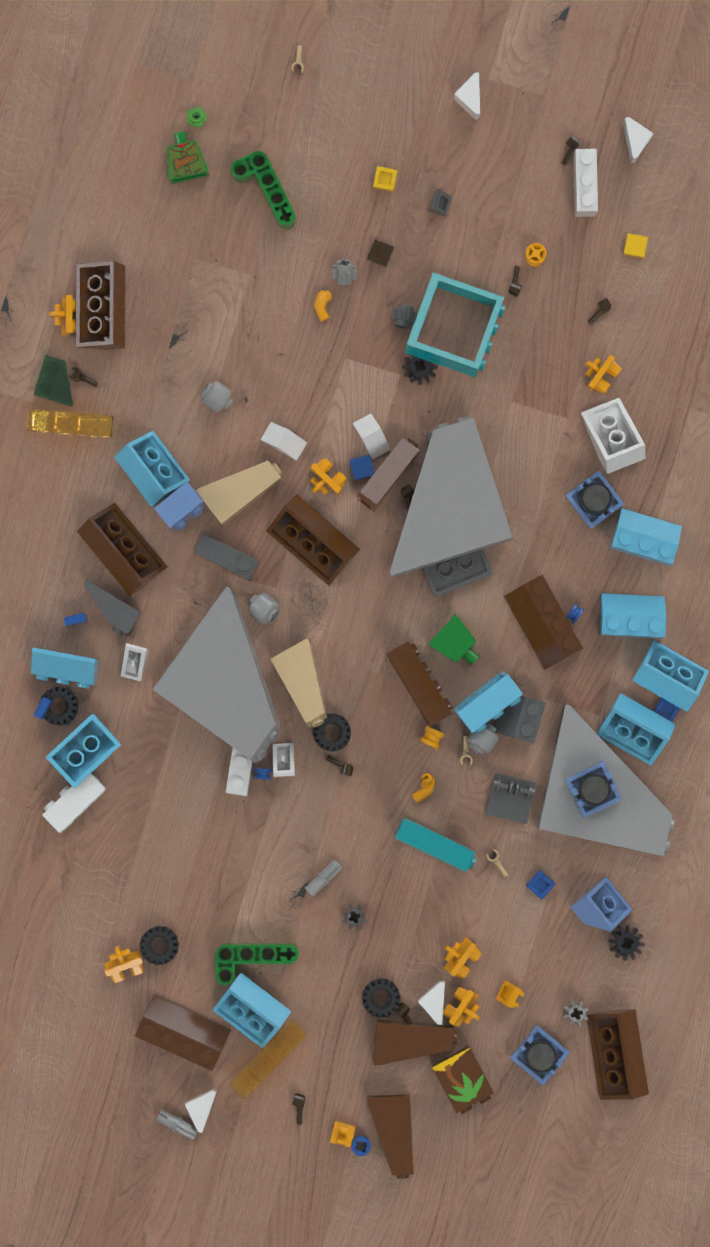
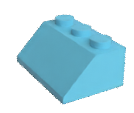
M154 431L126 444L114 457L151 507L161 503L186 482L191 481Z
M621 508L610 549L671 566L678 549L682 526Z
M601 593L600 636L665 638L666 607L664 596Z
M654 640L641 661L632 681L688 712L699 696L709 671Z
M33 648L31 674L36 675L35 679L48 681L49 677L56 678V683L69 685V681L78 682L77 687L89 689L90 685H96L100 661L88 657Z
M501 671L452 710L470 732L476 731L478 733L487 726L486 722L491 718L494 720L499 718L504 713L503 709L508 705L512 707L521 700L520 696L523 693L511 677Z
M620 693L601 724L597 735L652 766L669 741L676 724Z
M91 714L46 758L72 787L76 788L117 750L121 743L95 714Z
M242 973L239 974L213 1008L215 1013L262 1049L291 1013L282 1003L278 1002Z

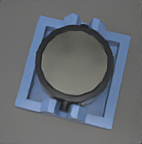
M600 471L586 479L565 496L590 530L624 505V502Z
M604 761L564 779L583 818L622 800L617 790V785L613 781V777Z
M536 1024L510 1056V1059L544 1085L556 1073V1070L561 1067L564 1059L570 1052Z

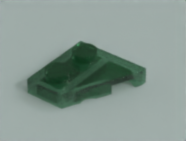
M45 355L33 396L69 407L73 406L66 361Z

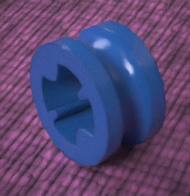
M575 603L566 618L571 619L572 624H574L584 611V608H579L578 604Z
M253 768V771H255L254 779L271 780L272 777L269 774L272 772V769Z
M365 1136L355 1137L352 1141L353 1152L358 1156L367 1155L371 1149L369 1139ZM359 1140L362 1143L366 1142V1150H357L355 1148L357 1146L356 1142Z

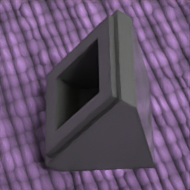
M437 189L434 191L428 212L445 217L452 197Z

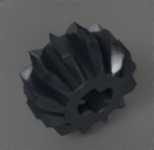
M412 355V359L405 357L404 361L408 364L402 365V369L409 370L404 374L405 378L412 375L410 383H414L415 379H418V385H422V379L426 383H430L428 375L435 378L436 374L432 370H437L438 365ZM420 363H423V368L425 370L422 371L421 369V372L417 371V366L415 364L419 365Z
M628 924L625 926V931H623L621 926H618L619 934L614 931L611 932L616 937L615 940L608 939L609 943L615 944L609 950L611 952L618 950L615 953L616 958H619L623 953V961H627L628 954L632 960L636 959L633 952L641 955L642 951L637 949V947L645 946V943L638 942V940L644 937L643 934L636 935L638 932L636 927L630 932V925ZM625 937L632 941L629 943L630 947L628 948L621 945L624 943L623 939Z

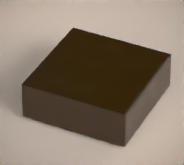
M375 239L367 260L387 267L394 247Z

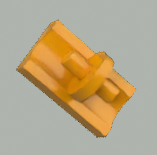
M65 295V298H61V304H55L54 311L48 314L49 318H54L55 326H61V336L76 333V319H72V312L76 313V299H72V295Z
M610 355L601 368L598 367L602 362L599 358H596L593 363L586 361L585 366L588 370L585 375L590 378L593 373L596 374L589 383L588 390L592 392L594 389L604 395L611 384L602 379L603 375L607 373L615 379L622 370L614 362L615 357Z
M326 458L317 464L314 463L310 467V470L321 479V481H318L313 477L310 480L315 485L312 492L316 494L320 490L326 495L329 492L324 486L326 484L333 492L339 495L347 478L339 471L331 479L326 473L333 467V464Z
M465 937L461 944L456 941L452 948L448 945L445 946L449 953L444 958L448 961L444 969L454 977L457 975L465 978L470 969L464 963L468 958L474 962L478 961L482 953L476 948V944Z
M119 945L115 946L116 953L109 955L110 961L104 963L106 976H110L114 983L125 979L123 970L130 968L133 976L143 973V959L140 949L131 953L129 948L121 950Z
M459 987L454 994V997L461 1001L459 1007L455 1008L448 1004L443 1011V1014L450 1020L449 1023L460 1027L463 1021L470 1024L473 1018L478 1021L481 1018L476 1014L480 1006L475 1003L479 994Z

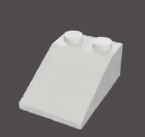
M620 398L581 412L598 458L607 474L646 459L645 444Z

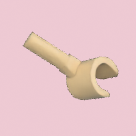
M301 45L297 46L296 59L291 67L293 73L296 65L302 67L301 74L304 72V66L301 63Z
M463 736V754L460 756L462 765L464 757L470 758V765L473 763L472 756L469 754L468 736Z
M493 849L497 857L490 859L488 854H486L489 862L497 866L502 876L506 877L508 874L499 860V853Z

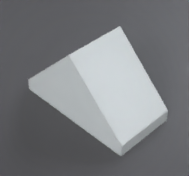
M474 73L454 94V100L474 119H479L480 117L479 73Z
M626 117L623 121L630 162L635 163L654 133L630 117Z
M372 414L353 423L372 460L391 451L380 426Z
M273 422L269 424L261 438V441L296 461L307 444L306 441L289 429Z
M126 643L121 677L141 682L149 650Z
M294 743L273 744V777L295 776Z
M439 980L418 999L421 1006L438 1025H442L444 980Z
M213 1088L185 1103L193 1123L200 1133L204 1130L217 1089Z

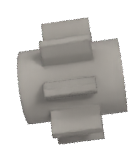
M341 259L337 261V265H332V279H336L337 284L349 285L352 283V279L356 280L357 266H352V261Z
M571 1000L569 1007L564 1006L567 1014H564L563 1018H570L569 1025L577 1022L581 1026L583 1019L588 1020L585 1012L589 1011V1008H582L583 1001L575 1004ZM574 1008H577L579 1011H581L578 1014V1018H575L574 1015H571V1013L574 1012Z

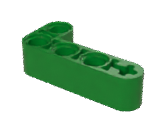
M255 151L233 162L230 170L234 181L244 183L256 178L278 226L284 230L294 227L296 221L294 210L268 156L262 151ZM256 159H263L265 163L257 167L254 165V161ZM240 167L246 170L245 174L241 176L235 174V170ZM266 177H271L274 180L271 185H265L262 181ZM274 196L283 198L279 204H274L271 200ZM284 209L286 216L290 219L289 222L283 220L281 210Z
M292 943L222 944L216 951V980L224 986L231 984L236 976V964L294 963L298 959L299 949ZM277 947L281 948L280 952H287V949L291 948V951L295 952L296 955H292L291 959H288L287 955H280L281 960H277ZM228 948L232 953L231 958L223 959L220 956V950ZM265 948H271L274 951V957L266 959L263 957L262 951ZM242 949H251L253 957L244 959L241 956ZM226 969L231 972L232 977L230 980L225 981L221 979L220 972Z

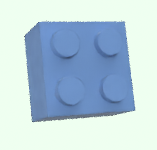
M186 482L154 509L173 532L175 530L179 532L188 525L187 520L192 516L194 518L200 516L204 512L203 508L206 505L190 484Z

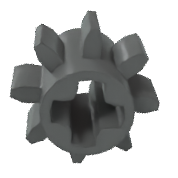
M399 304L398 309H393L391 320L395 321L394 326L410 329V324H414L417 313L413 312L414 307Z
M349 904L350 910L348 912L342 911L343 914L347 915V918L343 919L342 922H348L349 929L353 925L360 929L359 924L361 922L367 923V920L363 919L362 916L367 911L361 912L359 910L360 904L357 908H353ZM352 911H355L356 914L360 913L361 916L358 917V922L349 920Z

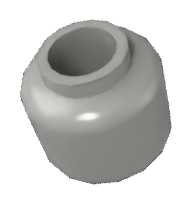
M218 381L208 382L200 395L202 403L214 412H220L222 409L227 410L233 401L230 398L231 390Z
M256 594L249 601V613L260 623H273L280 614L279 602L269 594Z
M486 723L487 726L478 733L476 731L471 732L467 739L470 744L468 747L481 756L491 753L499 740L498 735L495 733L497 729Z

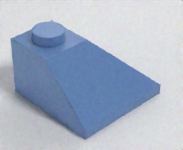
M607 876L570 906L583 924L609 932L633 910Z

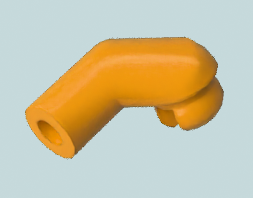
M328 290L320 291L313 304L320 322L330 318L325 308L327 302L332 299V294Z
M429 773L422 775L421 789L412 794L416 803L433 794L435 787L433 775Z

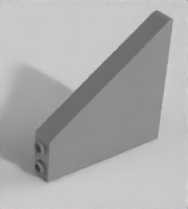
M462 417L457 419L455 424L448 425V423H443L436 426V430H433L390 569L391 578L512 540L511 531L474 418Z
M226 586L153 690L248 759L257 763L258 760H262L266 755V749L270 743L276 741L281 727L237 595Z
M565 704L563 706L538 829L664 856V853L669 851L670 840H667L669 831H673L675 823L671 812L570 705ZM604 761L613 777V781L617 785V790L622 800L583 818L564 779Z

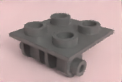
M495 773L486 815L527 824L536 783Z

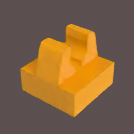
M504 980L495 999L510 1008L518 1007L519 1004L516 1000L519 995L523 997L524 992L519 987Z
M335 1121L330 1143L351 1148L356 1125Z

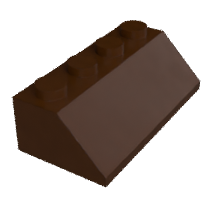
M116 261L76 264L77 348L102 350L125 348V265Z
M295 495L283 507L266 530L328 586L332 584L360 550L298 495Z
M115 503L88 518L77 531L129 596L145 587L167 568L165 563Z
M543 575L536 577L504 596L544 670L583 649Z
M406 642L388 652L386 656L427 724L431 727L452 714L450 710L453 707L447 698L443 699L439 692L442 689L437 680L432 681L428 675L431 673V670L426 662L421 663L418 655H420V652L416 645H410L409 642Z
M154 995L136 1031L135 1037L213 1071L231 1029Z
M636 1009L615 1010L587 1015L600 1100L635 1099L648 1095L649 1091Z

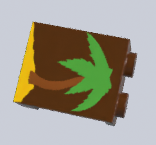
M470 1046L432 1065L456 1113L461 1112V1114H464L473 1108V1104L477 1102L483 1104L491 1099L490 1095L494 1094Z

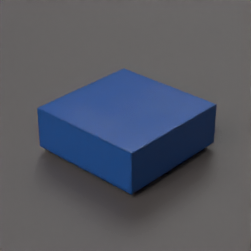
M370 455L349 460L355 481L374 475L375 472Z
M81 613L65 617L64 622L65 626L70 627L87 623L88 619L86 614Z
M46 697L42 698L34 712V716L43 720L53 701Z
M661 697L653 712L673 722L680 708Z
M541 870L526 884L541 900L556 885Z

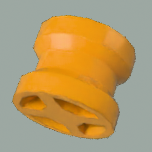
M539 243L530 244L525 253L526 263L532 267L540 266L545 260L546 249Z
M426 726L424 729L425 734L419 741L438 750L440 746L439 741L444 738L445 734Z

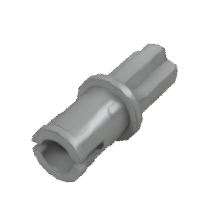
M333 860L321 873L318 872V876L304 888L315 897L342 870V865L338 861Z
M163 1109L156 1122L172 1129L173 1133L176 1131L191 1140H194L198 1133L196 1127L184 1122L182 1117L177 1118Z

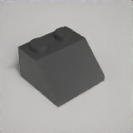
M521 695V700L512 707L508 705L503 709L504 713L495 720L493 727L497 729L495 733L533 744L546 702Z

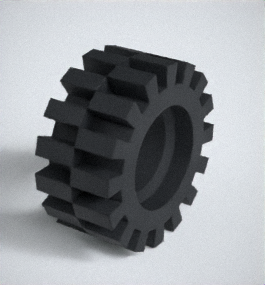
M53 687L45 691V694L41 696V700L44 697L52 701L56 698H62L67 704L66 711L62 714L53 713L50 706L44 717L48 723L53 725L67 724L78 713L77 708L79 704L77 703V698L73 692L66 688Z
M331 713L327 714L324 723L314 727L313 737L320 748L334 752L341 750L348 744L351 737V728L344 717ZM330 724L337 725L340 729V736L335 741H329L324 736V729Z
M165 926L152 927L146 931L140 942V952L143 958L150 964L153 963L155 965H164L170 962L177 954L179 946L178 937L173 933L174 931ZM157 937L164 938L168 945L167 950L162 954L155 953L151 948L153 939Z
M379 978L372 980L363 990V1006L371 1016L387 1018L391 1014L393 1015L399 1007V990L388 979ZM384 990L389 994L390 999L387 1005L377 1006L373 1002V995L376 991Z

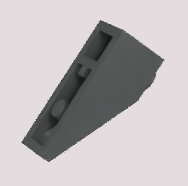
M205 534L201 537L194 551L197 555L249 582L259 565L258 560Z
M86 580L84 585L109 624L114 626L112 630L121 636L124 633L130 635L142 613Z

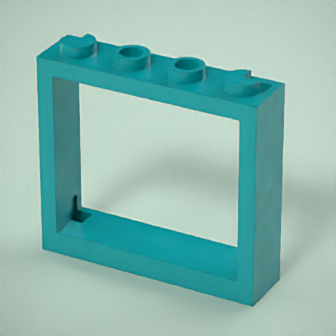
M433 272L404 353L476 378L478 370L483 371L486 360L483 359L484 353L489 354L493 343L489 341L490 336L496 335L499 326L498 323H495L497 317L502 318L506 307L502 305L504 297ZM437 288L494 307L475 362L417 342Z
M404 817L394 834L396 839L467 872L468 868L472 870L477 860L474 856L476 852Z

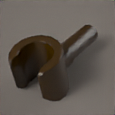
M574 135L565 143L570 147L561 162L565 166L571 154L579 147V140Z
M515 266L513 279L508 290L511 295L518 297L522 288L521 285L517 284L520 271L519 266Z
M608 298L598 303L600 310L588 320L590 325L600 315L611 309Z
M72 368L78 372V375L76 377L68 375L70 379L74 382L83 381L97 387L98 382L83 375L78 368Z
M410 484L401 489V494L407 503L408 511L411 504L410 496L414 494Z
M327 756L326 761L342 767L340 774L352 776L354 768L351 764L343 763Z
M401 1002L396 1010L397 1013L406 1022L412 1023V1020L407 1015L411 1009Z
M295 1093L292 1105L298 1106L297 1124L302 1125L305 1096Z

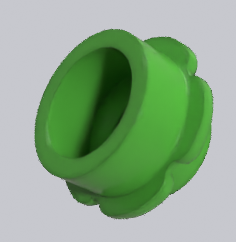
M195 107V109H190L187 112L188 118L186 120L190 126L201 127L207 120L206 113L200 107Z

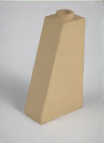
M269 461L200 487L196 490V493L223 526L281 481L280 474L282 471L275 462L271 465Z
M305 639L271 658V661L304 721L310 728L324 723L327 714L312 646L308 639Z

